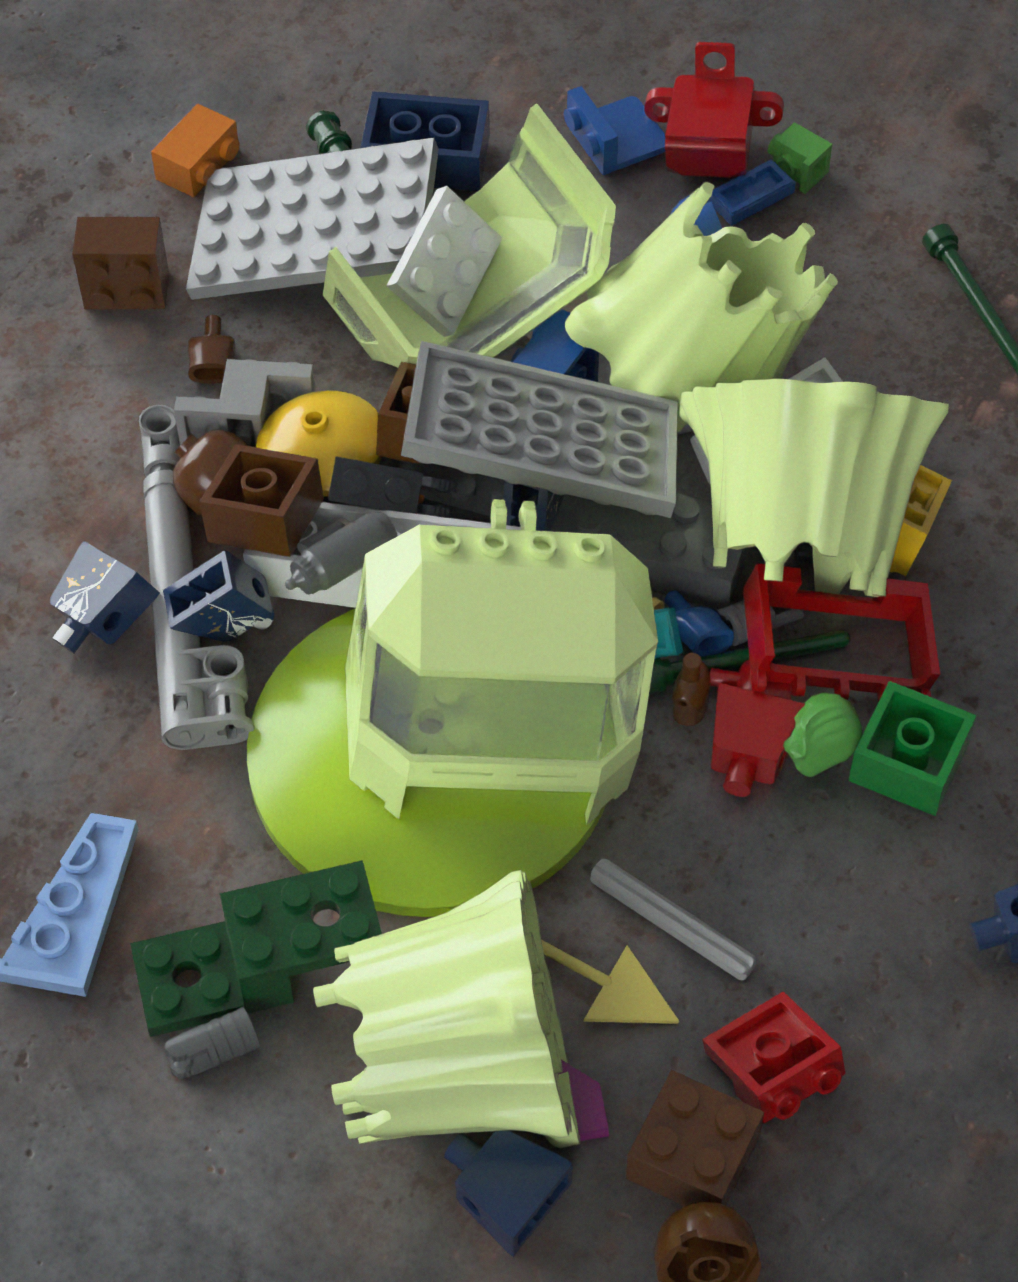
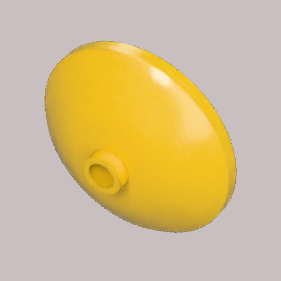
M316 391L303 394L286 402L276 409L264 422L256 441V448L318 458L324 497L329 494L336 456L379 464L383 457L376 455L377 410L361 397L342 391Z

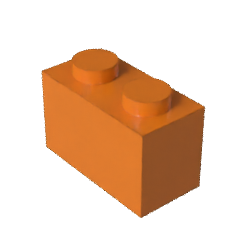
M197 103L151 151L156 180L191 197H195L206 186L207 180L215 170L221 169L237 155L240 143L236 121Z

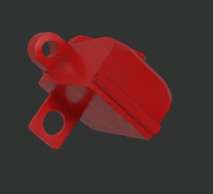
M698 42L695 46V75L678 76L675 79L674 88L658 87L649 91L646 96L644 111L646 116L652 121L667 123L665 151L666 169L668 172L681 176L732 178L746 175L753 126L770 127L778 124L783 117L784 101L775 92L755 91L753 79L735 76L734 44ZM718 52L726 58L727 63L720 69H712L704 63V57L708 53ZM656 103H662V104H664L665 106H664V107H660V106H657ZM769 107V108H772L773 110H771V111H766V110H764L763 108Z

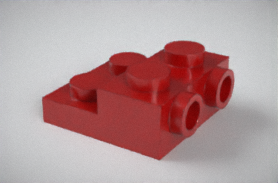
M784 991L702 1039L705 1053L733 1081L735 1093L739 1099L764 1112V1124L774 1117L781 1120L790 1118L798 1111L802 1100L817 1091L822 1095L831 1093L839 1086L842 1076L846 1074L841 1046Z

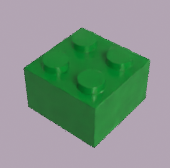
M889 681L854 751L848 781L936 816L967 750L977 715Z

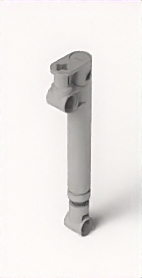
M166 405L149 406L139 416V426L142 437L144 474L146 476L143 481L150 584L160 592L158 597L152 602L162 741L166 746L178 750L240 743L248 739L249 732L254 731L252 720L245 714V703L248 701V680L242 653L237 648L228 645L200 648V636L170 629L163 590L194 570L188 506L177 493L173 483V469L180 459L174 453L180 446L174 410ZM232 673V674L227 675V676H220V675H222V674ZM229 725L234 726L232 730L229 728Z

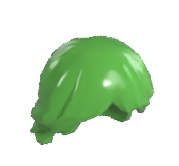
M823 692L811 696L804 703L805 706L794 717L796 722L792 735L784 741L783 747L792 758L797 770L805 776L814 777L839 763L847 761L854 754L863 735L862 725L851 702L838 694Z

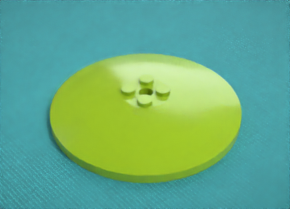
M355 609L332 619L309 634L277 666L265 684L256 703L251 719L254 731L249 732L247 740L249 781L258 815L280 852L303 874L363 860L376 911L402 916L435 917L447 913L476 897L510 872L518 870L526 873L533 889L557 873L578 853L591 836L603 814L606 805L600 809L599 815L586 825L585 812L591 792L406 786L398 819L384 808L385 801L369 788L363 791L350 780L345 666ZM378 643L376 645L373 674L376 725L411 753L599 760L615 746L614 724L610 707L599 683L418 676ZM426 723H436L443 728L435 736H424L418 732V729Z

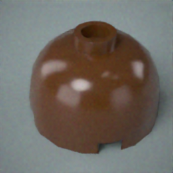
M212 430L202 435L199 439L191 434L174 452L180 457L173 469L175 489L187 506L198 515L202 513L199 501L234 445L249 446L234 433L224 430Z
M700 1202L687 1205L675 1211L662 1224L654 1246V1261L659 1282H756L762 1267L758 1246L750 1224L733 1208L720 1203Z

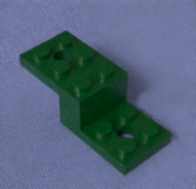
M363 860L219 893L225 921L130 943L149 1036L153 1037L206 1024L213 1019L220 1018L242 1007L249 1014L294 1003L289 976L350 962L339 963L335 958V948L352 945L382 934ZM330 909L340 915L338 921L330 926H320L313 921L314 916L322 910ZM194 970L201 974L200 980L191 987H181L175 983L176 977L183 971Z

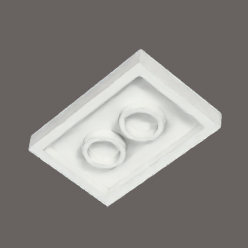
M448 186L439 188L429 203L387 287L443 337L454 335L502 237Z

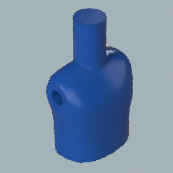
M677 590L671 591L666 595L664 600L669 608H675L680 639L693 653L699 656L721 653L732 645L734 632L727 626L714 608L706 606L692 607Z

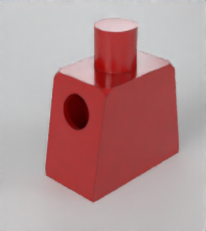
M719 683L711 768L716 772L726 774L723 784L726 792L734 796L745 797L750 794L753 781L765 784H772L776 781L789 755L783 747L784 741L792 735L796 725L794 717L805 706L804 703Z

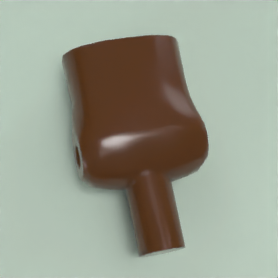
M212 314L205 318L204 335L191 337L188 340V377L192 381L201 384L223 383L227 359H233L235 356V340L231 336L221 335V318L217 315Z
M688 653L683 657L682 669L677 677L672 695L673 718L678 724L685 726H694L701 722L709 704L710 672L705 662L696 653Z

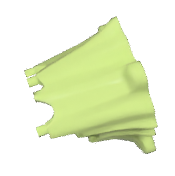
M704 182L700 188H697L629 256L611 266L602 276L601 280L588 289V300L576 306L565 322L566 331L572 340L583 347L591 348L601 353L610 362V384L612 386L678 401L677 432H680L687 425L679 416L682 392H693L694 387H716L717 383H742L743 380L782 379L790 358L827 300L830 292L838 283L836 277L831 273L825 279L822 266L812 265L803 272L807 244L815 235V230L807 223H802L795 233L786 239L771 233L760 241H751L747 238L746 232L738 227H724L714 234L704 236L699 227L694 224L703 206L712 196L715 186L708 182Z
M792 379L743 380L742 383H717L716 387H694L693 392H682L679 416L681 420L693 429L709 461L713 519V567H726L728 548L739 550L756 546L766 562L764 580L783 582L784 563H786L791 553L799 544L806 542L813 548L815 591L839 594L850 579L849 589L864 591L865 596H885L887 578L914 478L931 440L948 414L949 404L925 401L913 396L883 394L876 391V386L860 382L813 383Z
M521 870L510 872L483 893L447 913L356 942L352 945L335 948L336 960L339 963L350 961L351 966L334 983L314 987L313 992L317 1007L338 1003L357 1009L363 1014V1020L353 1034L356 1054L365 1062L367 1067L360 1074L352 1078V1081L332 1085L335 1105L343 1104L345 1115L362 1111L372 1113V1115L365 1118L345 1122L349 1139L358 1138L360 1144L419 1135L518 1130L542 1134L550 1144L558 1148L580 1144L569 1073L566 1072L558 1075V1073L562 1072L561 1059L567 1062L561 1023L555 1005L551 977L543 952L535 898L531 883L528 881L525 872Z

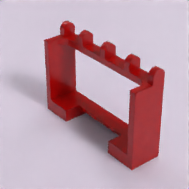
M756 564L743 587L753 692L764 693L767 681L791 684L792 695L798 697L805 695L806 686L834 688V694H838L846 700L849 698L850 690L877 693L879 702L888 682L892 681L931 697L930 689L941 674L928 583L887 579L885 596L868 598L800 590L799 587L802 584L800 568L784 566L783 582L764 580L765 564ZM770 606L905 621L913 679L772 663L775 653Z

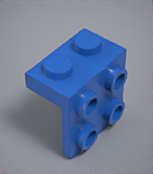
M582 86L567 91V109L564 110V119L567 127L602 175L666 152L665 133L656 121H652L646 116L644 105L637 97L629 96L597 108Z

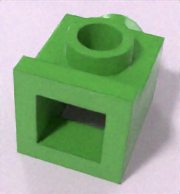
M794 122L782 134L778 133L772 138L767 152L773 156V161L791 179L800 183L799 191L806 194L829 172L833 144Z

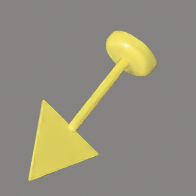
M541 939L544 955L603 986L583 1022L679 1023L678 1018L628 945H626L608 976Z

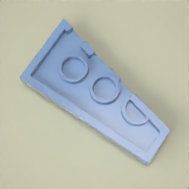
M95 813L89 815L60 860L61 867L50 884L46 882L37 896L38 903L25 923L21 921L12 935V944L3 958H0V982L83 997L87 996L139 831L136 820Z

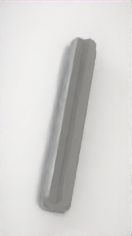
M601 859L593 868L590 880L594 885L738 980H745L753 971L756 965L755 955L608 859Z

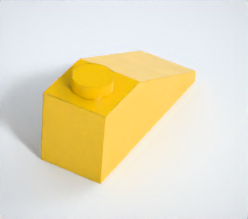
M920 465L914 478L890 572H898L904 576L907 575L922 547L952 480Z

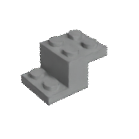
M227 359L220 399L176 396L174 414L180 445L191 434L199 439L209 431L224 430L234 433L250 447L256 448L257 437L263 428L264 422L276 409L298 396L316 392L313 364Z

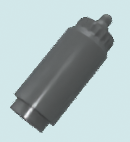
M382 512L375 514L366 513L352 522L341 518L299 542L297 548L301 555L290 564L292 577L285 582L286 588L293 590L298 587L304 593L310 595L319 590H327L363 569L366 553L398 537L393 523Z

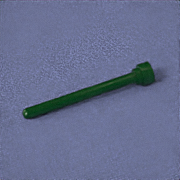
M943 223L932 227L923 236L922 244L931 257L944 261L1018 375V344L958 254V237L949 224Z
M837 630L774 642L775 657L772 661L843 648L850 643V635L845 630ZM748 647L700 656L701 660L707 665L709 672H711V668L722 670L739 668L745 661L750 660ZM655 658L649 694L665 691L666 686L673 685V680L677 679L682 669L683 660L670 662L668 658Z

